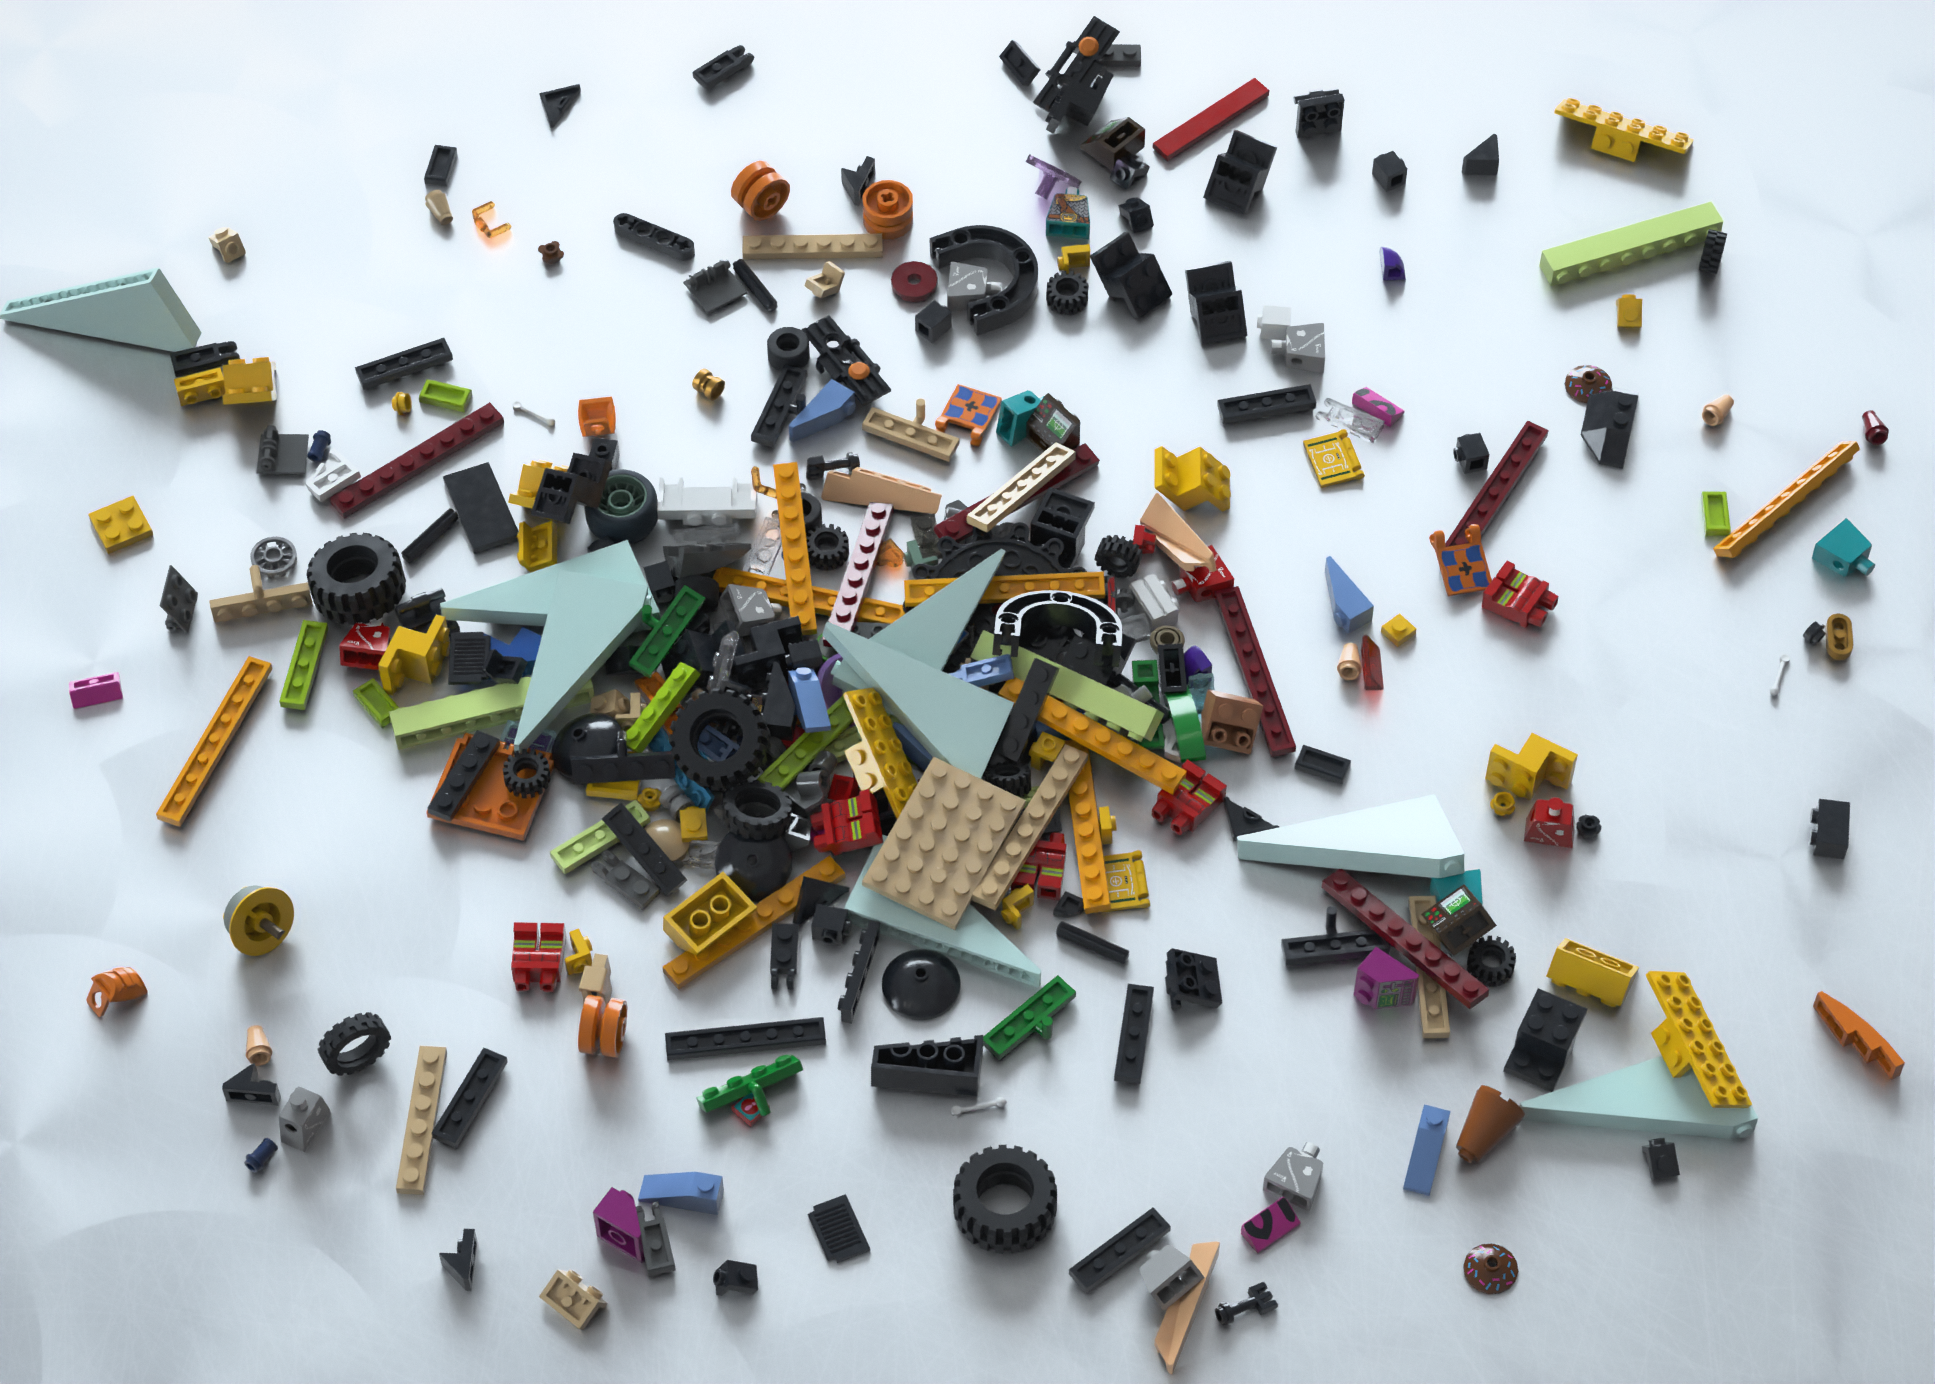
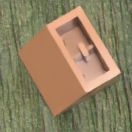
M1208 689L1201 713L1204 745L1251 754L1263 705L1255 699Z

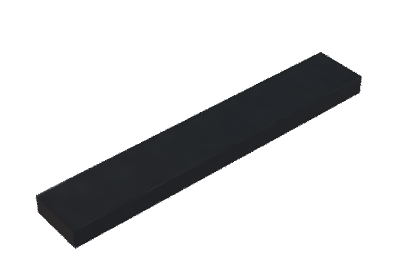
M824 1017L669 1032L665 1033L667 1061L826 1045Z

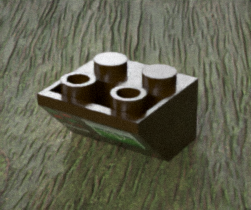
M1130 117L1111 120L1084 141L1080 148L1113 171L1118 158L1136 155L1145 147L1146 129Z
M1047 393L1026 422V438L1042 452H1045L1056 442L1073 450L1080 446L1081 422L1077 415L1071 414L1059 399H1055L1051 394Z
M1465 884L1421 914L1451 957L1497 926L1483 905Z

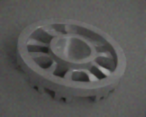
M272 536L264 538L254 545L250 553V560L252 565H259L260 573L267 575L268 578H275L276 575L282 577V575H286V572L296 565L297 552L293 543L288 539ZM276 542V545L268 547L267 543ZM289 549L292 550V553H287V554L284 553V552H286V551L289 550ZM255 555L263 556L262 558L255 559Z

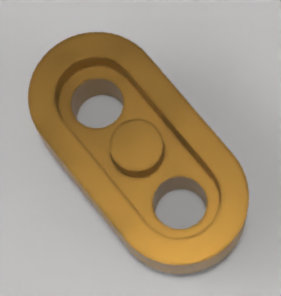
M1833 614L1828 618L1825 626L1826 649L1832 658L1844 660L1851 655L1853 650L1852 622L1844 614Z

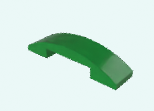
M1157 660L1132 661V682L1139 688L1145 685L1152 694V698L1160 703ZM1159 724L1152 741L1143 738L1142 742L1138 741V745L1145 749H1164L1163 724Z
M1187 687V692L1162 694L1165 706L1171 712L1170 716L1176 735V746L1181 763H1185L1187 759L1191 762L1206 760L1201 726L1189 688Z

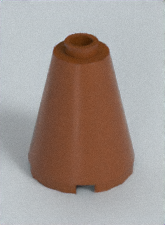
M1481 1085L1475 1093L1456 1148L1459 1150L1458 1155L1469 1163L1472 1161L1479 1162L1522 1121L1525 1113L1521 1107L1510 1098L1506 1101L1500 1097L1502 1093L1498 1090Z

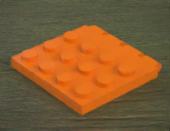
M465 733L462 739L457 738L432 799L474 734ZM500 741L497 751L451 822L429 814L428 809L426 814L428 818L524 841L543 793L539 795L538 792H535L534 798L527 794L526 799L522 798L521 793L516 797L513 791L511 793L508 791L504 781L503 764L505 761L508 762L507 757L509 755L515 757L514 744H510L507 750V742ZM531 748L527 749L528 753L531 752ZM535 749L536 755L541 752L543 758L546 757L548 760L551 776L554 769L553 754ZM523 769L517 773V776L522 779H528L536 775V770Z

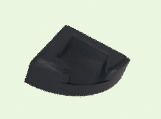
M1065 891L1054 908L1053 915L1069 918L1081 914L1085 911L1083 899Z

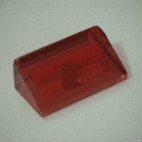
M1363 635L1361 659L1364 689L1383 690L1380 649L1368 635Z

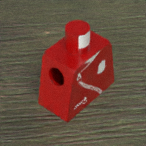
M1212 545L1208 546V548L1213 552L1217 570L1210 572L1206 566H1195L1194 571H1185L1180 567V579L1171 583L1172 589L1177 596L1189 592L1195 602H1202L1214 599L1215 591L1234 587L1235 578Z
M372 620L370 624H354L339 645L340 665L379 670L378 664L391 641L390 628L384 626L379 620Z
M1557 797L1549 800H1536L1526 818L1524 842L1573 848L1575 831L1573 805L1563 803Z

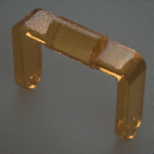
M489 201L472 210L474 223L488 238L498 236L512 227L507 222L490 230L487 223L479 216L495 207L493 201Z
M753 466L751 469L753 489L765 496L777 499L776 489L762 485L759 467Z

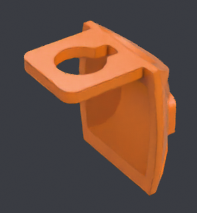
M612 396L579 400L578 420L583 437L615 434L616 412Z
M117 967L91 978L93 984L86 1001L96 1015L101 1017L104 1016L109 1002L133 1000L146 995L148 991L143 980L133 968ZM99 992L102 993L100 1007L95 1001V994Z

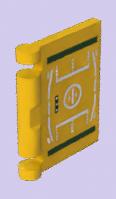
M1346 429L1303 441L1321 488L1355 479L1360 480L1365 477L1364 471L1360 470L1361 464L1350 438L1347 437L1348 432Z
M1136 850L1130 853L1104 856L1111 910L1101 911V913L1150 907L1149 899H1142L1140 901L1138 899L1149 896L1144 862L1140 860L1143 857L1142 851Z

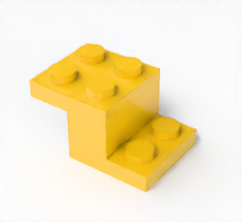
M269 357L252 358L253 363H246L245 359L228 360V365L222 366L225 395H222L223 405L277 400L274 375L276 361H270Z
M1163 446L1154 449V488L1183 511L1205 501H1209L1222 512L1230 509V469L1218 461L1211 453H1208L1200 446L1176 457L1174 453L1168 451Z
M541 459L523 464L517 493H510L508 503L532 509L545 467L567 472L569 466L555 465L553 467V462Z
M436 614L426 634L398 626L378 664L382 686L388 695L394 696L397 688H401L405 677L432 684L435 676H439L445 656L448 657L450 655V630L447 628L446 617Z
M1531 733L1519 754L1494 744L1490 751L1485 779L1495 786H1501L1513 792L1516 796L1524 797L1531 801L1544 779L1550 781L1555 786L1568 789L1573 780L1578 754Z

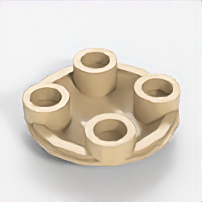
M661 819L653 821L644 828L672 862L685 859L690 842H682L681 823L675 820Z

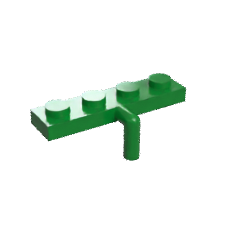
M684 585L660 620L652 616V607L650 605H644L642 607L641 620L653 628V630L632 657L629 666L650 679L702 607L705 597Z
M1057 975L984 1035L983 1046L1000 1060L1034 1031L1044 1039H1050L1053 1031V1020L1051 1017L1076 997V991Z
M783 1055L778 1057L775 1063L771 1065H761L753 1068L751 1073L746 1076H735L727 1080V1084L723 1086L705 1089L702 1095L696 1097L699 1107L707 1113L753 1093L760 1115L766 1116L771 1111L762 1088L803 1071L800 1060L794 1055Z

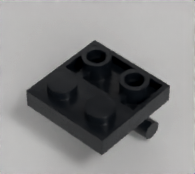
M1321 88L1310 90L1306 94L1293 96L1294 104H1298L1295 127L1297 138L1342 131L1345 99L1343 93H1340L1338 88L1329 90Z
M443 588L427 594L423 592L411 597V600L397 605L394 610L401 626L426 634L436 614L442 616L440 603L446 602L444 598L446 597ZM446 620L447 628L450 630L449 637L451 632H460V626L457 621Z
M1171 948L1166 953L1167 961L1165 962L1167 976L1165 977L1166 992L1170 995L1171 1009H1181V1001L1218 1008L1222 1004L1217 958Z

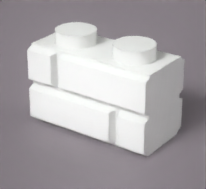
M1151 574L1142 580L1139 579L1130 583L1129 593L1135 598L1134 606L1151 633L1158 627L1172 626L1178 622L1179 603L1175 598H1170L1168 587L1163 580L1159 581L1155 574Z

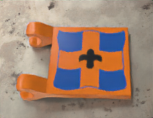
M957 384L943 412L935 421V430L945 433L949 422L972 429L970 444L979 447L992 418L1002 402V397Z
M1477 524L1470 525L1465 530L1468 544L1445 547V535L1442 530L1434 531L1429 536L1430 543L1437 556L1447 596L1484 591L1492 581L1481 543L1480 527Z

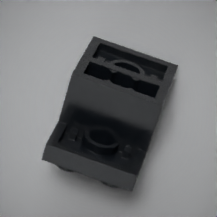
M1105 71L1102 77H1097L1092 88L1072 78L1068 85L1064 83L1055 99V102L1058 104H1053L1045 119V122L1049 123L1046 130L1054 134L1063 115L1088 126L1114 74Z
M1234 130L1227 152L1217 155L1203 198L1241 214H1247L1254 192L1264 188L1278 146L1239 130Z
M1129 232L1122 233L1090 255V259L1108 296L1124 298L1133 318L1139 319L1173 295L1155 255L1152 253H1139Z
M1232 261L1185 268L1190 315L1197 319L1200 343L1206 344L1248 336L1242 290L1235 285Z
M573 452L567 472L545 467L531 515L570 525L576 504L598 509L612 462Z
M1049 487L1030 523V543L1034 546H1042L1052 538L1061 540L1064 550L1058 558V563L1063 568H1073L1085 544V526L1095 509V502Z
M799 616L750 628L752 653L734 657L736 682L753 688L751 693L768 688L766 687L767 672H772L773 662H779L784 678L787 681L785 655L788 654V645L798 644L799 641L802 642Z
M725 620L712 635L688 630L675 643L662 661L661 666L666 680L680 662L696 669L701 674L683 697L684 699L695 686L707 689H720L723 680L731 679L735 675L734 657L745 655V651L734 622Z
M1122 633L1119 667H1112L1113 656L1102 655L1101 659H1104V663L1102 666L1094 665L1095 648L1093 641L1086 634H1083L1082 638L1075 635L1061 666L1108 686L1109 683H1113L1112 681L1117 674L1122 673L1137 641L1135 638Z
M1538 988L1518 1028L1515 1045L1504 1066L1503 1072L1553 1092L1573 1051L1576 1035L1587 1014V1008Z

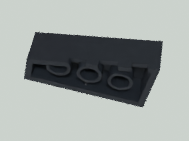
M975 1035L974 1039L967 1040L955 1037L950 1038V1041L934 1043V1040H925L922 1044L910 1045L909 1042L874 1046L871 1064V1086L977 1097L984 1035Z

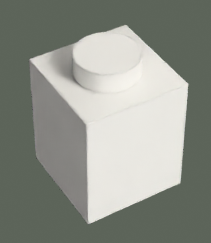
M1263 305L1262 314H1257L1256 328L1261 329L1260 338L1285 340L1286 328L1290 326L1291 307Z

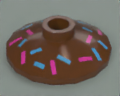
M1580 365L1568 372L1564 385L1566 392L1573 399L1587 403L1589 395L1611 389L1612 381L1603 369L1592 365Z
M1493 1243L1481 1244L1473 1248L1466 1255L1463 1265L1464 1275L1469 1284L1479 1292L1486 1294H1500L1509 1290L1516 1282L1519 1272L1518 1264L1513 1254L1503 1246ZM1488 1262H1493V1263H1495L1497 1266H1496V1267H1490L1487 1263H1488Z

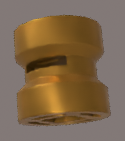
M706 368L701 369L692 381L693 389L698 392H704L705 396L711 401L720 397L726 385L723 379L714 377L713 373Z

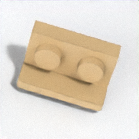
M571 1269L568 1272L557 1270L539 1297L577 1328L584 1330L598 1308H605L608 1303L601 1298L603 1293L591 1285L589 1287L585 1286L581 1282L583 1278Z

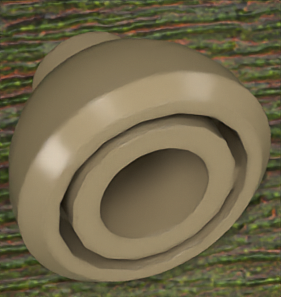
M1161 626L1151 633L1150 645L1156 655H1158V645L1183 643L1184 647V635L1176 627Z

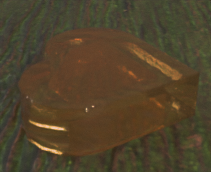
M891 538L883 543L876 565L899 567L903 564V551Z

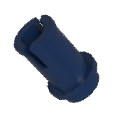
M318 430L317 433L313 434L312 438L314 441L307 454L311 461L321 462L326 447L331 444V435L324 430Z
M264 1138L252 1154L246 1155L245 1166L254 1173H257L258 1170L262 1171L266 1161L278 1150V1146L271 1139Z

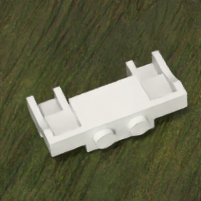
M752 476V483H738L737 477H732V487H684V477H679V484H665L664 477H659L658 520L683 519V525L721 526L732 524V519L756 518L757 476Z

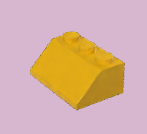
M721 872L663 917V931L680 949L699 955L756 911L757 906L724 872Z
M1565 938L1556 948L1546 977L1551 978V982L1558 986H1571L1576 988V992L1583 996L1591 997L1593 995L1601 998L1602 1003L1616 1007V1005L1621 1006L1625 1001L1639 967Z

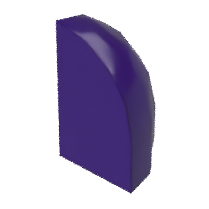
M1381 246L1379 254L1383 280H1406L1404 263L1401 256L1393 249Z
M1194 645L1188 648L1184 653L1186 684L1190 689L1211 679L1212 663L1198 646Z

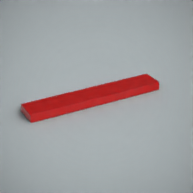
M1254 77L1153 142L1152 148L1166 161H1169L1268 97L1270 90Z

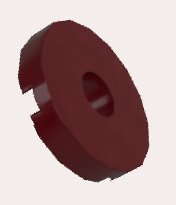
M905 262L899 265L892 273V290L895 294L897 293L901 296L902 300L908 302L924 301L937 290L938 277L936 271L924 262ZM918 280L920 283L911 284L909 281Z

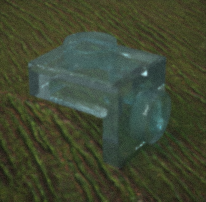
M1199 673L1189 676L1188 688L1193 697L1197 714L1202 713L1207 690L1215 691L1213 673Z

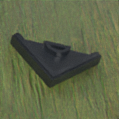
M580 83L539 93L550 128H554L581 92Z
M1224 797L1223 803L1233 842L1237 841L1238 836L1280 828L1278 825H1272L1263 820L1262 816L1246 807L1243 808L1230 801L1229 797Z
M803 876L792 923L800 925L802 921L815 913L817 904L828 906L833 900L845 892H849L850 887Z

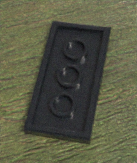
M489 462L443 476L444 484L474 554L518 540V528Z

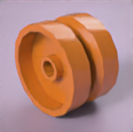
M762 160L746 166L737 175L731 187V197L741 208H744L754 220L758 221L766 220L775 215L784 206L790 194V184L777 173L767 161Z
M881 180L871 184L863 194V223L868 233L882 234V239L889 240L902 237L911 230L913 225V194L909 187L898 181Z
M588 995L586 997L578 1033V1049L580 1053L594 1055L600 1047L603 1056L618 1058L622 1050L627 1025L628 1007L626 1000L612 998L605 1005V1001L601 996Z

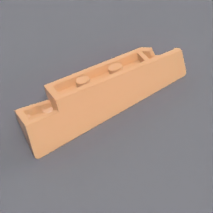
M857 467L852 470L851 475L837 470L827 472L821 498L827 501L867 506L869 502L893 504L894 509L936 514L939 510L942 495L931 492L929 487Z
M1156 493L1140 518V525L1145 526V528L1154 532L1152 534L1156 535L1155 545L1185 571H1194L1195 566H1206L1210 572L1216 571L1213 552L1159 493Z
M1215 1241L1192 1245L1190 1259L1205 1278L1168 1307L1155 1338L1154 1345L1158 1353L1161 1354L1167 1371L1170 1374H1173L1209 1285V1278L1219 1256L1220 1242Z

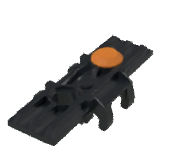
M1093 16L1078 39L1074 42L1067 41L1065 44L1066 48L1052 68L1045 72L1049 80L1037 95L1033 104L1049 113L1053 104H1058L1055 102L1060 91L1058 85L1063 86L1064 83L1068 85L1071 78L1091 88V84L1099 74L1102 77L1105 71H1107L1100 61L1120 31L1098 17ZM1073 53L1077 54L1063 74L1059 73Z
M830 315L801 329L806 333L811 344L821 354L816 361V370L823 374L825 368L831 375V379L838 383L843 381L850 390L855 392L856 398L863 406L892 392L889 385L879 375L881 370L879 364L874 363L860 347L858 339H851L849 335H846ZM837 341L839 345L837 347H829L827 343ZM853 352L861 362H857L851 353Z

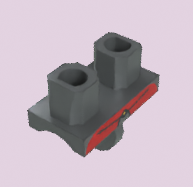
M1107 576V583H1104L1105 598L1095 600H1108V604L1105 605L1111 608L1117 616L1118 608H1120L1122 613L1128 612V608L1132 607L1135 603L1134 596L1127 593V589L1124 588L1120 589V593L1117 594L1115 576Z

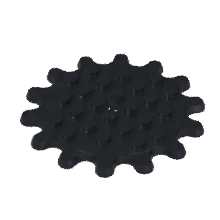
M1018 522L1012 526L1010 533L1002 538L993 535L991 530L985 532L973 526L972 541L965 545L957 543L952 537H941L937 543V548L942 554L941 563L936 566L919 563L914 566L912 574L916 580L959 578L1000 549L1006 552L994 576L1080 573L1087 571L1079 566L1071 569L1061 567L1058 563V558L1064 550L1063 542L1057 538H1052L1042 546H1034L1028 538L1029 527L1023 522ZM905 601L903 602L902 607L905 614L915 608L905 607ZM1004 603L978 604L965 628L969 632V637L954 654H951L943 672L947 674L956 672L960 669V664L965 663L966 658H971L983 630L994 635L997 614L994 615L992 609L996 604L1003 605ZM1042 625L1025 631L1019 639V646L1057 663L1056 658L1058 654L1067 652L1074 636L1078 635L1075 633L1074 628Z

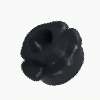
M1815 621L1806 629L1803 637L1807 639L1808 644L1812 641L1817 644L1826 634L1823 631L1825 625H1820Z
M1582 815L1578 819L1579 822L1576 823L1578 833L1586 839L1594 838L1602 829L1601 824H1599V818L1594 815Z

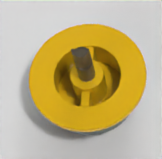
M258 885L243 887L228 902L223 914L224 925L230 934L234 947L241 953L249 956L266 954L283 942L292 927L294 920L292 900L284 891L275 887H262Z

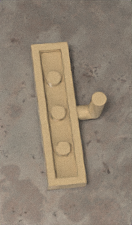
M922 398L916 400V417L913 421L872 407L862 423V430L948 462H950L960 444L959 438L922 425L926 418L925 400Z
M252 565L249 568L253 592L209 600L214 622L252 617L257 614L278 612L295 607L301 608L313 604L308 582L263 590L258 565Z

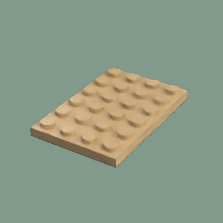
M933 757L864 876L862 886L955 930L972 901L973 892L1001 849L1024 808L1026 800Z

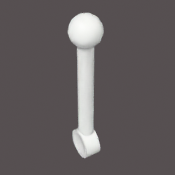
M521 401L513 402L512 405L515 411L522 410L545 421L548 426L555 425V418L537 413L523 406Z
M1788 654L1780 656L1779 661L1781 664L1774 686L1770 688V694L1773 696L1779 694L1780 680L1785 665L1790 661Z
M999 1097L996 1101L966 1107L955 1105L951 1108V1113L954 1117H959L963 1112L993 1106L1004 1107L1007 1101L1004 1097Z

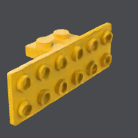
M1574 98L1563 99L1554 110V114L1597 127L1591 149L1633 162L1637 158L1641 141L1685 154L1694 142V139L1689 138V135L1686 133H1672L1667 131V128L1664 126L1654 125L1653 127L1645 124L1644 120L1638 118L1627 119L1619 112L1611 111L1608 113L1602 111V108L1596 105L1586 106L1580 104V101Z
M873 687L847 691L843 694V697L862 741L845 750V755L861 791L869 789L874 795L884 789L896 819H898L917 786L912 766L907 761L902 744L896 736L892 721L886 713L880 694Z
M1647 972L1646 978L1667 1017L1651 1032V1035L1672 1077L1681 1078L1692 1068L1713 1108H1749L1752 1102L1748 1092L1743 1087L1736 1069L1725 1051L1724 1045L1718 1038L1714 1026L1702 1006L1701 1000L1691 985L1689 977L1684 972Z

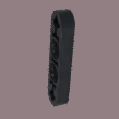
M628 213L617 214L613 219L614 231L619 236L678 260L687 261L695 255L694 242L688 237ZM641 230L650 231V233L645 236L638 234V232ZM661 238L670 239V241L666 244H661L658 242V240H660Z

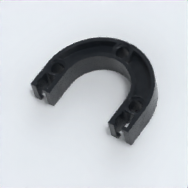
M970 225L929 238L930 255L932 258L936 257L938 269L950 266L951 262L959 263L972 258H987L1003 264L1014 277L1009 286L1003 291L967 304V319L970 324H974V332L977 336L1015 322L1033 305L1038 292V262L1031 247L1018 235L996 226Z
M1034 591L1009 599L997 612L992 655L1001 656L1002 649H1000V645L1011 646L1010 657H1018L1019 639L1025 631L1042 625H1061L1077 629L1093 641L1095 648L1094 665L1102 666L1104 663V659H1101L1102 655L1113 656L1112 667H1119L1122 624L1117 614L1100 601L1085 595L1066 591Z

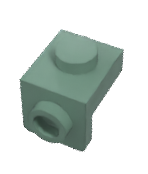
M916 540L906 542L907 552L903 553L906 567L910 566L911 570H913L914 566L919 563L929 566L938 565L937 556L922 558Z

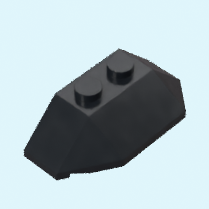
M1615 387L1589 395L1580 435L1591 452L1596 456L1595 459L1599 464L1623 469L1639 392Z

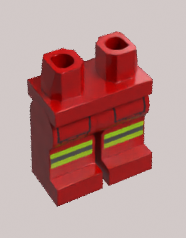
M1507 560L1496 574V578H1493L1483 592L1482 608L1517 622L1524 628L1529 623L1542 627L1548 612L1540 609L1541 606L1551 611L1554 610L1558 604L1559 596L1549 591L1550 583L1515 569L1514 563Z
M1188 759L1182 765V769L1187 771L1186 777L1172 795L1161 789L1157 795V802L1152 808V817L1159 822H1163L1167 816L1174 819L1171 822V828L1178 835H1182L1187 830L1194 832L1198 825L1226 797L1227 785L1209 773L1206 775L1205 770Z
M869 789L860 791L859 796L847 800H837L831 804H821L822 811L810 815L813 829L815 831L825 830V834L814 836L813 838L814 846L819 853L832 851L837 856L842 854V852H849L883 843L878 802Z
M1051 833L1050 841L1038 840L1011 884V891L1020 888L1018 885L1025 886L1028 884L1035 894L1038 872H1040L1037 884V898L1058 901L1061 899L1067 849L1063 833ZM1044 888H1045V889H1052V890H1055V891H1054V892H1047V891L1044 890Z
M514 922L511 970L516 990L528 991L530 990V982H540V990L553 992L556 983H561L566 944L565 924L541 923L539 936L538 923Z

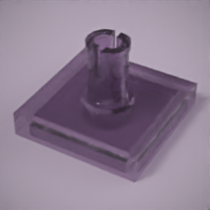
M1031 154L1028 155L1025 161L1043 172L1044 176L1035 194L1047 200L1056 181L1059 182L1060 180L1077 189L1082 182L1069 173Z

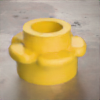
M397 392L395 397L392 398V408L399 415L411 411L412 401L408 393Z
M645 788L638 795V803L646 811H655L661 806L659 798L662 793L659 789Z
M1507 792L1497 793L1490 802L1491 809H1494L1495 814L1499 816L1510 815L1515 810V800Z

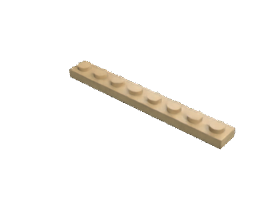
M1065 744L978 887L973 892L972 901L993 910L997 909L1088 761V753Z

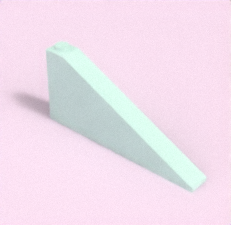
M159 267L9 300L0 312V319L172 352L194 348L202 334Z
M626 540L440 603L441 615L446 617V620L545 626L559 570L648 585L630 544ZM648 587V596H652L651 591ZM652 596V616L660 620V612ZM641 621L632 632L651 630L653 628Z
M1003 549L998 550L869 638V640L943 671L1000 566L1006 551ZM844 659L842 662L837 660L831 671V674L834 675L833 685L846 692L870 688ZM883 703L886 712L896 717L890 711V709Z
M559 570L514 741V751H519V754H523V749L530 747L642 621V607L644 605L651 606L652 596H648V586Z
M827 621L822 636L861 679L880 694L882 702L929 754L981 779L1014 702Z
M1435 795L1237 837L1238 858L1242 860L1431 878H1443L1464 873L1465 854Z
M882 835V837H883V843H884L885 840H886V838H887V836ZM883 843L874 845L844 909L848 910V920H851L852 924L867 929L869 920L880 922V934L927 950L936 951L944 956L1038 988L1040 987L1041 970L971 904H969L956 929L953 930L862 886V880Z
M1662 1056L1520 1102L1519 1105L1525 1113L1522 1120L1725 1139L1737 1136L1743 1138L1750 1135L1755 1130L1758 1116L1752 1105L1749 1108H1713L1693 1069H1689L1681 1078H1673Z

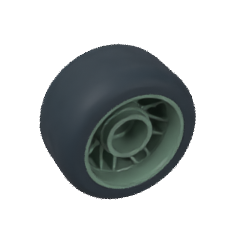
M618 469L610 471L598 509L584 506L586 522L591 532L599 539L607 535L613 542L620 543L628 540L629 544L636 543L647 537L658 521V499L653 484L645 476L632 470Z

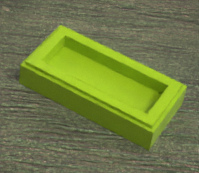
M427 379L419 395V402L465 412L473 394L472 389Z
M1702 491L1701 503L1705 536L1730 535L1731 527L1727 493Z
M374 678L353 690L354 697L381 728L391 723L389 711H394L399 707Z

